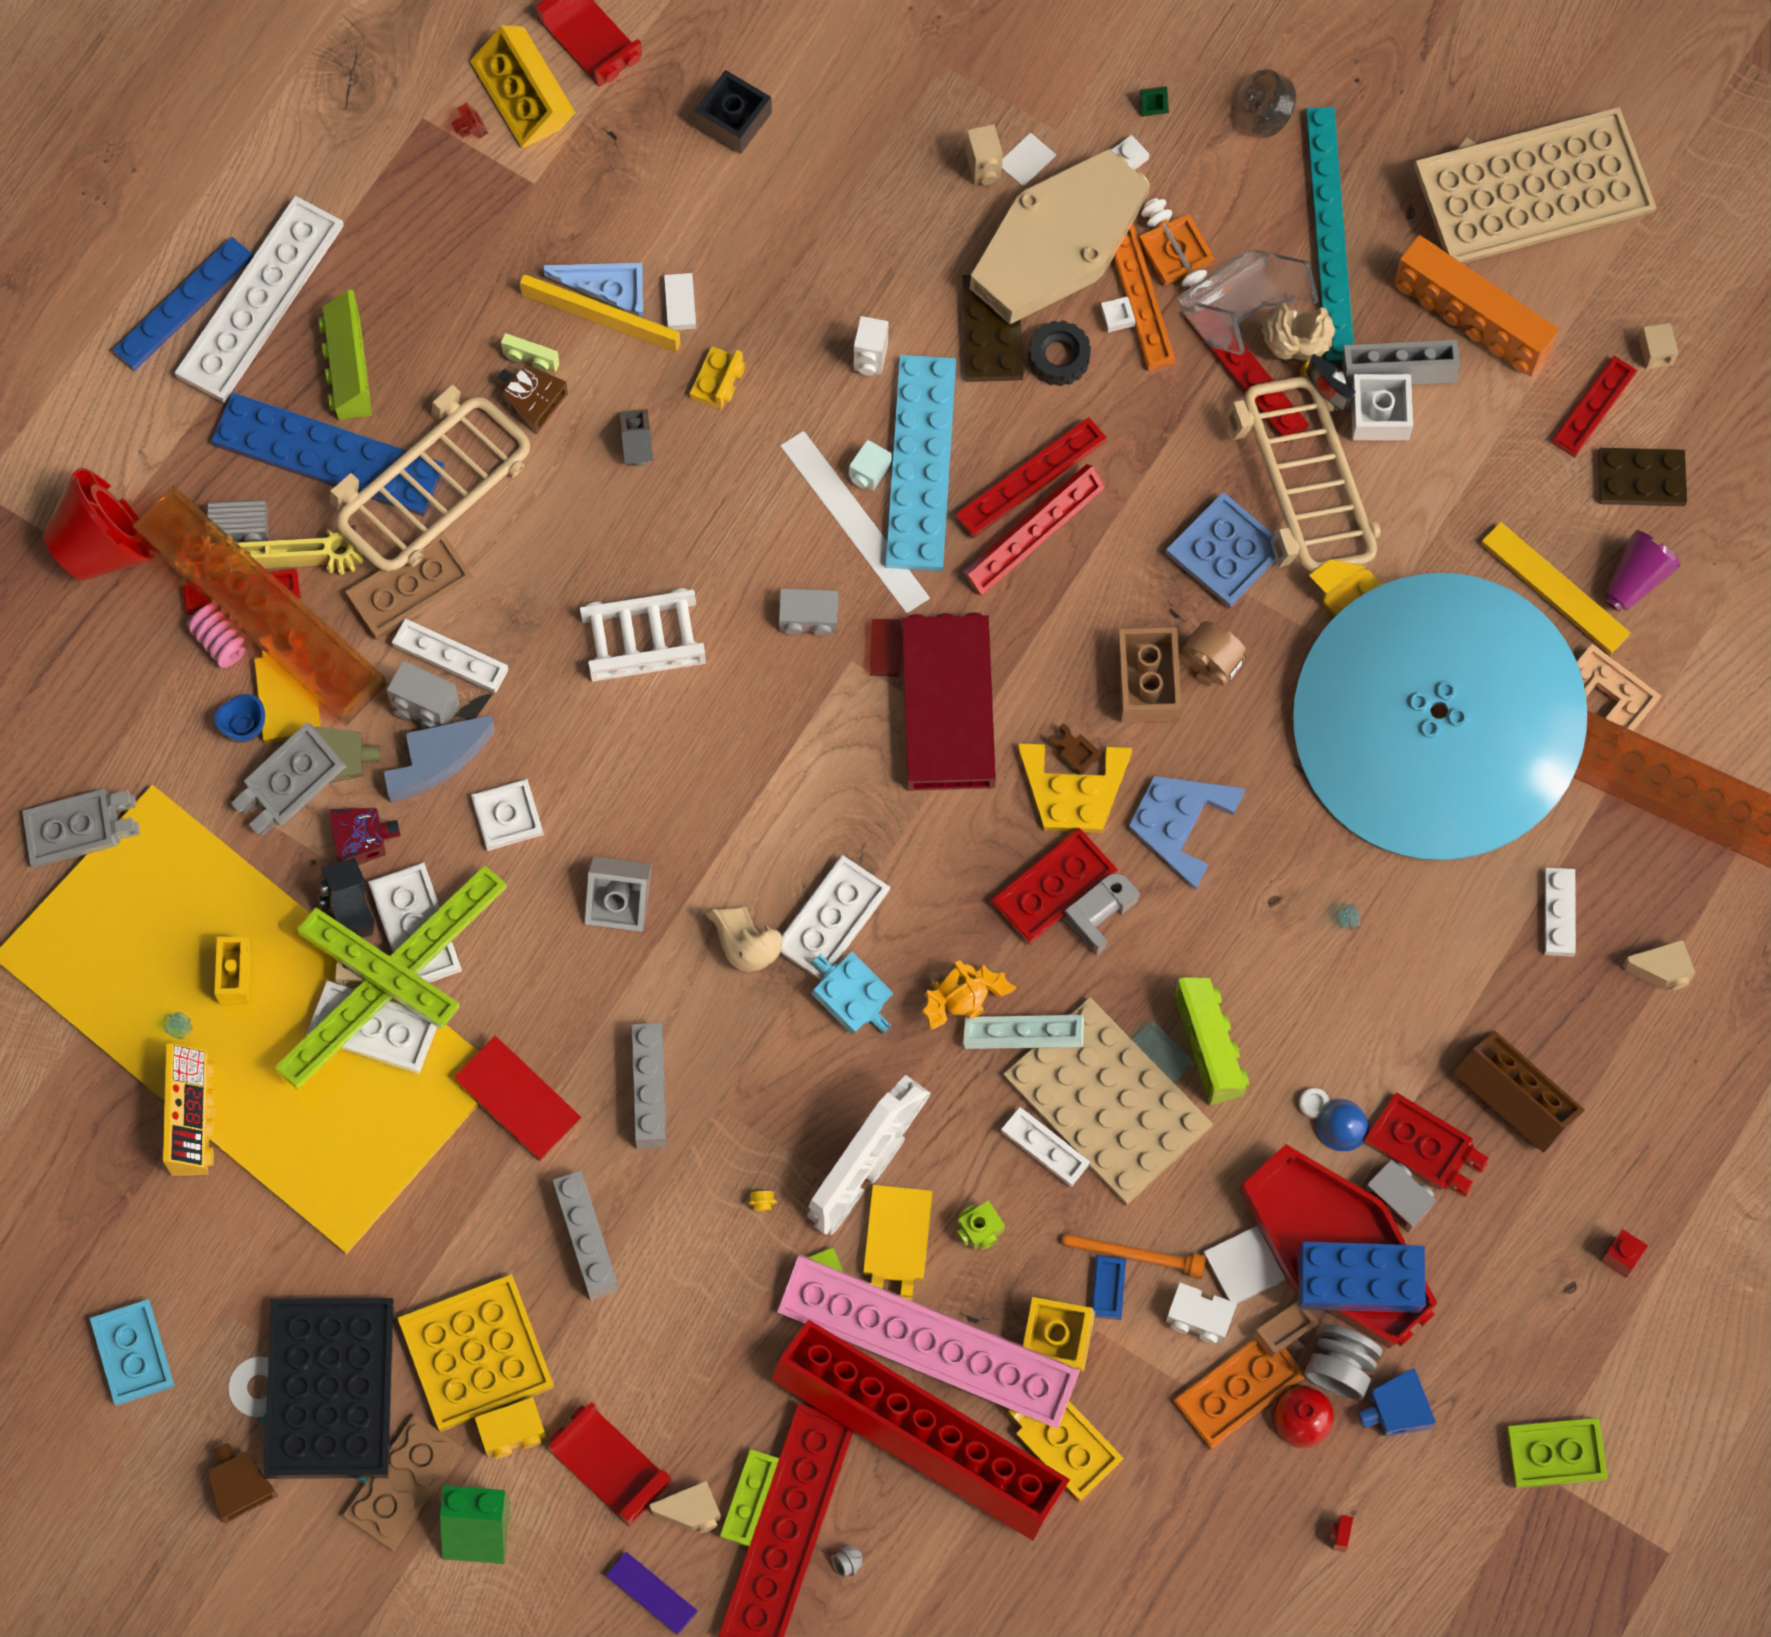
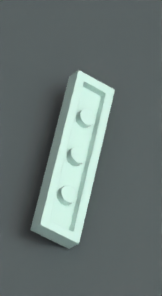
M1083 1015L975 1017L973 1019L965 1017L963 1044L965 1049L1083 1047L1085 1020Z

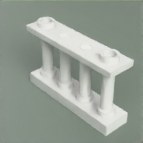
M680 588L673 590L669 594L606 604L592 602L587 604L586 607H581L582 623L591 622L597 655L594 660L589 661L592 682L706 664L704 644L694 642L688 610L689 606L696 605L695 591ZM677 608L682 644L679 647L668 648L665 646L660 611ZM648 613L654 648L651 651L640 653L636 649L631 616ZM620 618L625 647L623 656L611 657L608 655L603 620Z

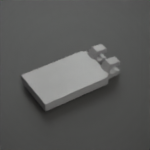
M307 722L244 780L247 785L245 787L246 790L232 802V805L238 812L247 814L259 803L264 811L249 825L257 834L260 833L264 836L275 824L277 826L280 824L284 825L347 766L314 726Z
M104 788L23 810L30 865L37 868L116 847L117 843L121 842L120 838H130L139 835L140 827L138 822H134L132 817L117 821L116 811L135 808V796L133 794L130 795L128 790L109 793Z

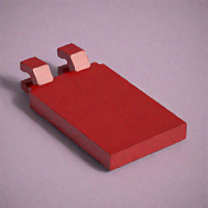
M1397 1092L1364 1139L1366 1145L1392 1159L1397 1164H1403L1410 1172L1436 1188L1447 1190L1450 1187L1453 1191L1464 1197H1467L1473 1181L1459 1173L1464 1162L1469 1167L1482 1173L1489 1160V1157L1476 1150L1475 1146L1471 1144L1473 1142L1472 1137Z

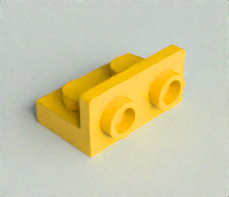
M711 346L690 392V399L722 410L725 401L730 402L735 390L733 383L736 377L741 378L744 372L746 362H743V352L736 350L735 354Z

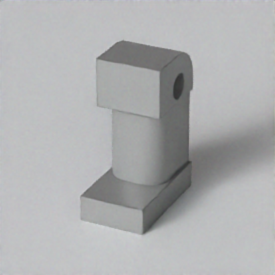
M1111 874L1066 909L1065 913L1067 916L1064 917V920L1097 956L1106 949L1107 939L1096 927L1116 911L1121 915L1138 902L1140 892L1123 875Z

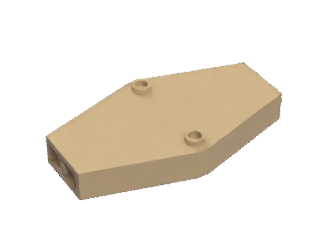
M1108 149L1024 190L1015 199L974 269L969 289L1009 324H1012L1096 282L1104 275L1148 198L1150 188L1148 179L1141 172H1136L1132 169L1123 156L1116 155Z

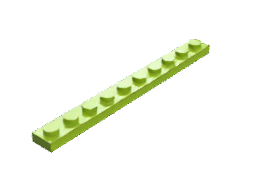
M483 866L390 957L415 974H418L507 888L506 883L488 867ZM365 980L275 1066L276 1072L298 1090L393 997L368 980Z

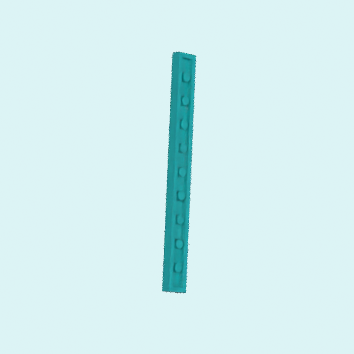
M1307 108L1306 122L1321 308H1325L1328 311V315L1332 318L1335 328L1332 346L1329 348V351H1325V361L1330 364H1342L1344 345H1354L1335 108Z

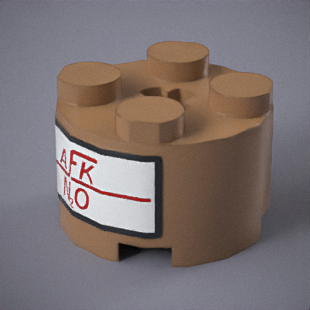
M1203 621L1181 648L1179 660L1184 665L1194 669L1197 672V679L1205 685L1210 686L1213 682L1224 686L1230 682L1247 659V656L1243 655L1246 648L1228 630L1225 634H1222L1214 629L1216 623Z

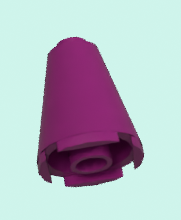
M1636 530L1631 535L1604 593L1608 598L1606 603L1618 612L1621 609L1628 611L1677 571L1680 566V560L1662 543L1657 545L1652 542L1653 537L1642 531Z

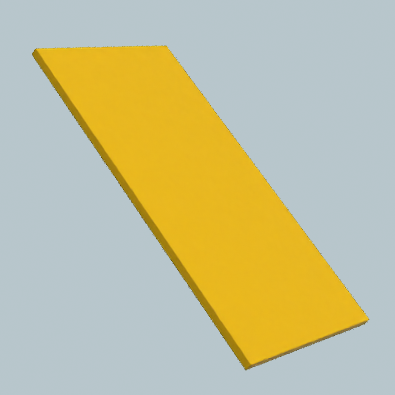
M152 784L136 801V807L129 809L120 819L132 817L134 822L139 823L140 834L130 838H120L121 842L117 843L116 847L87 854L0 947V965L164 1103L166 1044H177L207 1051L211 1060H215L216 1076L211 1078L210 1089L215 1091V1107H210V1118L214 1119V1136L209 1137V1140L347 1255L479 1106V1103L453 1079L479 1051L449 1026L445 1025L442 1030L437 1027L420 1074L339 1049L314 1075L296 1090L276 1072L275 1066L306 1037L326 982L330 981L337 984V960L298 934L297 929L310 915L307 910ZM217 937H247L251 945L249 1004H219L214 994ZM392 998V999L390 1000V1001H392V1002H395V1003H398V1004L403 1005L402 1003H400L399 1001H397V1000L394 999V998Z

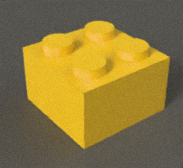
M1032 1297L1023 1346L1080 1369V1372H1084L1095 1311L1090 1307Z

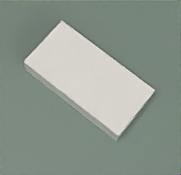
M692 273L664 275L668 328L673 330L696 329Z

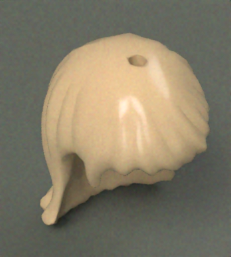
M747 907L712 908L706 913V917L713 921L717 927L722 949L727 959L737 969L745 972L758 971L772 964L778 957L782 947V935L778 930H772L767 925L764 926L765 932L759 933L753 925Z

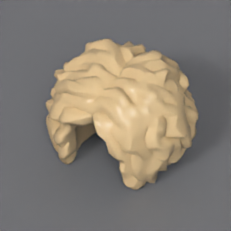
M1277 303V307H1274L1267 313V316L1263 319V328L1261 329L1264 342L1272 351L1273 356L1284 360L1294 358L1301 361H1309L1313 354L1320 357L1325 351H1329L1335 333L1332 318H1330L1325 308H1319V310L1313 312L1309 310L1303 312L1300 309H1289L1286 303Z

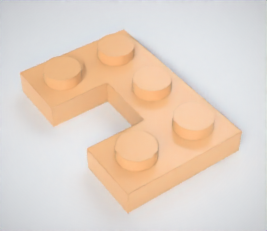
M1591 644L1577 661L1586 697L1597 686L1618 702L1604 719L1602 725L1626 741L1657 704L1661 695Z

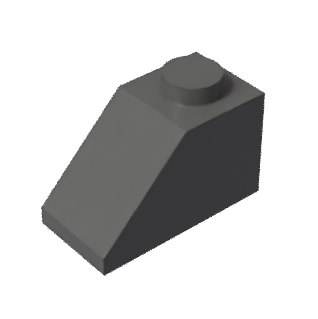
M648 409L620 412L625 464L631 463L634 466H641L649 461H653Z

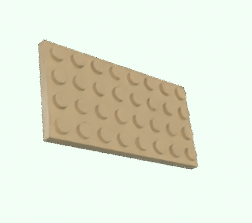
M1620 107L1417 160L1413 164L1443 250L1462 264L1653 213L1657 209Z

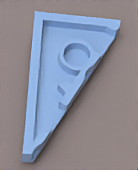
M642 263L544 265L545 277L633 315L643 317Z

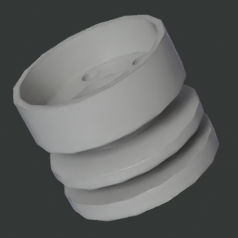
M1331 1324L1325 1325L1321 1333L1323 1338L1319 1339L1316 1344L1318 1349L1324 1354H1312L1304 1375L1317 1386L1347 1399L1362 1400L1371 1381L1369 1376L1363 1371H1375L1377 1363L1374 1360L1380 1359L1383 1350L1374 1341L1356 1331Z

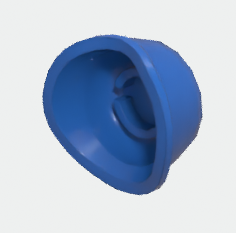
M240 694L216 710L214 721L221 733L232 741L243 743L255 739L260 734L265 724L266 714L259 698L251 694Z
M1338 1099L1330 1102L1320 1113L1317 1120V1132L1321 1141L1327 1147L1336 1151H1351L1364 1143V1139L1369 1132V1125L1364 1112L1357 1104L1350 1100Z

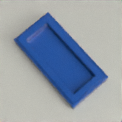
M1096 1256L1092 1308L1095 1311V1318L1121 1320L1126 1270L1125 1258Z

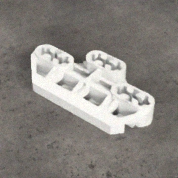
M905 1075L891 1092H888L878 1102L812 1198L808 1207L810 1211L807 1217L815 1223L814 1227L823 1234L832 1235L841 1226L863 1194L864 1189L860 1186L864 1180L867 1179L874 1183L881 1176L905 1140V1137L902 1135L930 1097L931 1093L909 1076Z

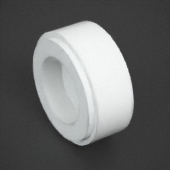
M1318 1088L1307 1089L1299 1100L1301 1113L1306 1118L1318 1119L1322 1110L1330 1103L1328 1095Z

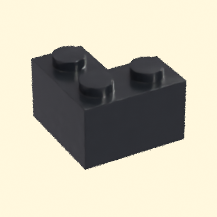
M356 858L323 867L321 869V879L317 881L319 894H316V900L321 911L325 910L328 916L361 938L373 935L374 919L364 897L366 882Z

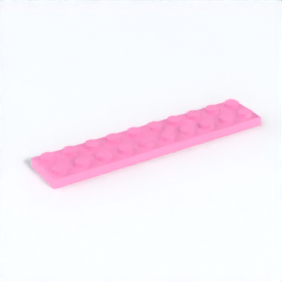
M799 1255L777 1311L804 1324L809 1319L845 1341L1055 1428H1058L1080 1372V1369L803 1255Z

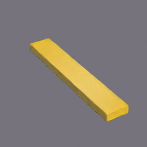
M523 275L520 281L521 294L525 297L676 353L680 347L679 331L528 275Z
M1502 522L1482 540L1481 545L1610 656L1630 636V631Z

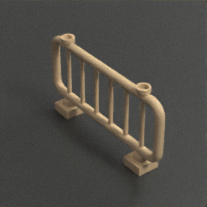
M1294 377L1251 386L1245 392L1244 400L1233 402L1225 416L1234 440L1245 438L1249 430L1253 429L1288 528L1279 529L1270 541L1278 566L1290 565L1298 555L1301 564L1308 571L1314 572L1327 561H1314L1309 555L1307 546L1362 535L1366 546V551L1363 554L1333 560L1365 565L1376 557L1377 543L1375 538L1380 537V526L1377 521H1368L1329 413L1334 411L1335 406L1318 391L1307 377ZM1304 388L1310 392L1314 402L1313 404L1259 413L1255 398L1259 395ZM1312 409L1317 410L1323 429L1268 439L1261 419ZM1322 434L1326 435L1332 454L1277 464L1270 444ZM1335 460L1341 479L1286 489L1279 469ZM1344 485L1350 505L1295 515L1288 495ZM1353 510L1360 530L1304 541L1297 520Z
M454 385L450 386L432 402L431 415L436 420L441 421L437 426L359 494V480L352 473L330 491L329 503L339 510L345 504L337 515L336 523L338 530L379 569L394 571L403 567L406 563L411 567L417 565L424 556L421 550L504 476L509 473L512 477H516L523 470L525 465L521 461L529 453V438L488 399L472 397L460 405L461 392ZM474 408L484 410L518 442V450L508 458L464 416ZM461 421L504 461L490 475H487L445 435L457 422ZM439 438L484 479L469 493L424 452ZM421 456L464 496L449 511L404 470L417 457ZM399 473L443 514L430 528L427 529L384 488ZM378 491L423 532L408 547L363 506ZM359 509L403 551L394 559L388 560L383 558L349 526L348 518Z

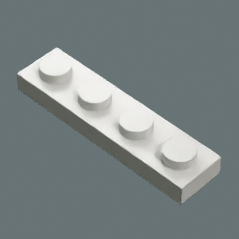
M406 618L392 641L393 647L495 694L509 670L508 665Z

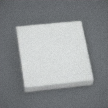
M528 779L471 795L487 851L544 835Z
M1258 1226L1203 1253L1225 1297L1234 1303L1239 1304L1285 1281V1277Z

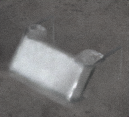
M1250 250L1240 254L1178 297L1181 311L1210 347L1237 354L1245 352L1238 323L1263 306L1274 308L1277 307V303H1286V306H1288L1295 299L1316 304L1319 300L1309 261L1261 250Z

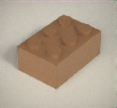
M1177 627L1119 629L1117 650L1121 723L1179 721L1182 706Z

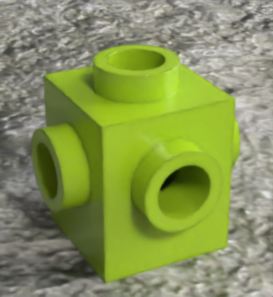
M989 1200L977 1208L975 1205H972L960 1213L961 1218L958 1219L957 1226L959 1229L956 1233L965 1246L970 1245L973 1251L980 1247L983 1250L991 1247L998 1241L996 1237L1004 1233L1005 1224Z

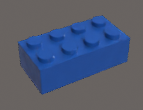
M1303 1242L1298 1248V1309L1420 1313L1426 1306L1425 1246Z

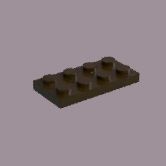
M962 275L967 382L1023 380L1021 319L1009 324L969 289L971 275Z

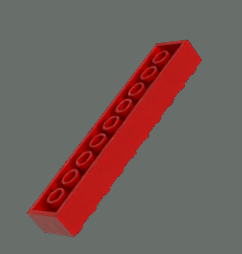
M809 1319L780 1357L771 1378L772 1381L1032 1541H1034L1060 1501L1070 1481L1063 1474Z

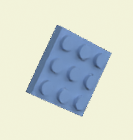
M1224 492L1166 549L1167 556L1229 609L1277 561L1270 543L1275 535Z

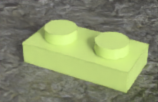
M505 333L501 346L503 355L509 360L518 363L521 361L529 363L534 368L543 372L547 370L556 372L559 366L558 351Z

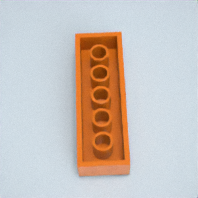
M1421 235L1416 238L1400 258L1394 284L1400 292L1405 295H1411L1425 309L1433 310L1441 315L1446 323L1463 330L1471 340L1481 342L1489 348L1493 355L1500 358L1503 357L1512 363V366L1517 371L1532 377L1551 353L1559 330L1558 327Z

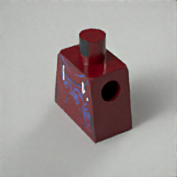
M377 808L329 810L338 862L356 858L358 865L383 857L386 855L384 840L401 837L398 819L381 822Z

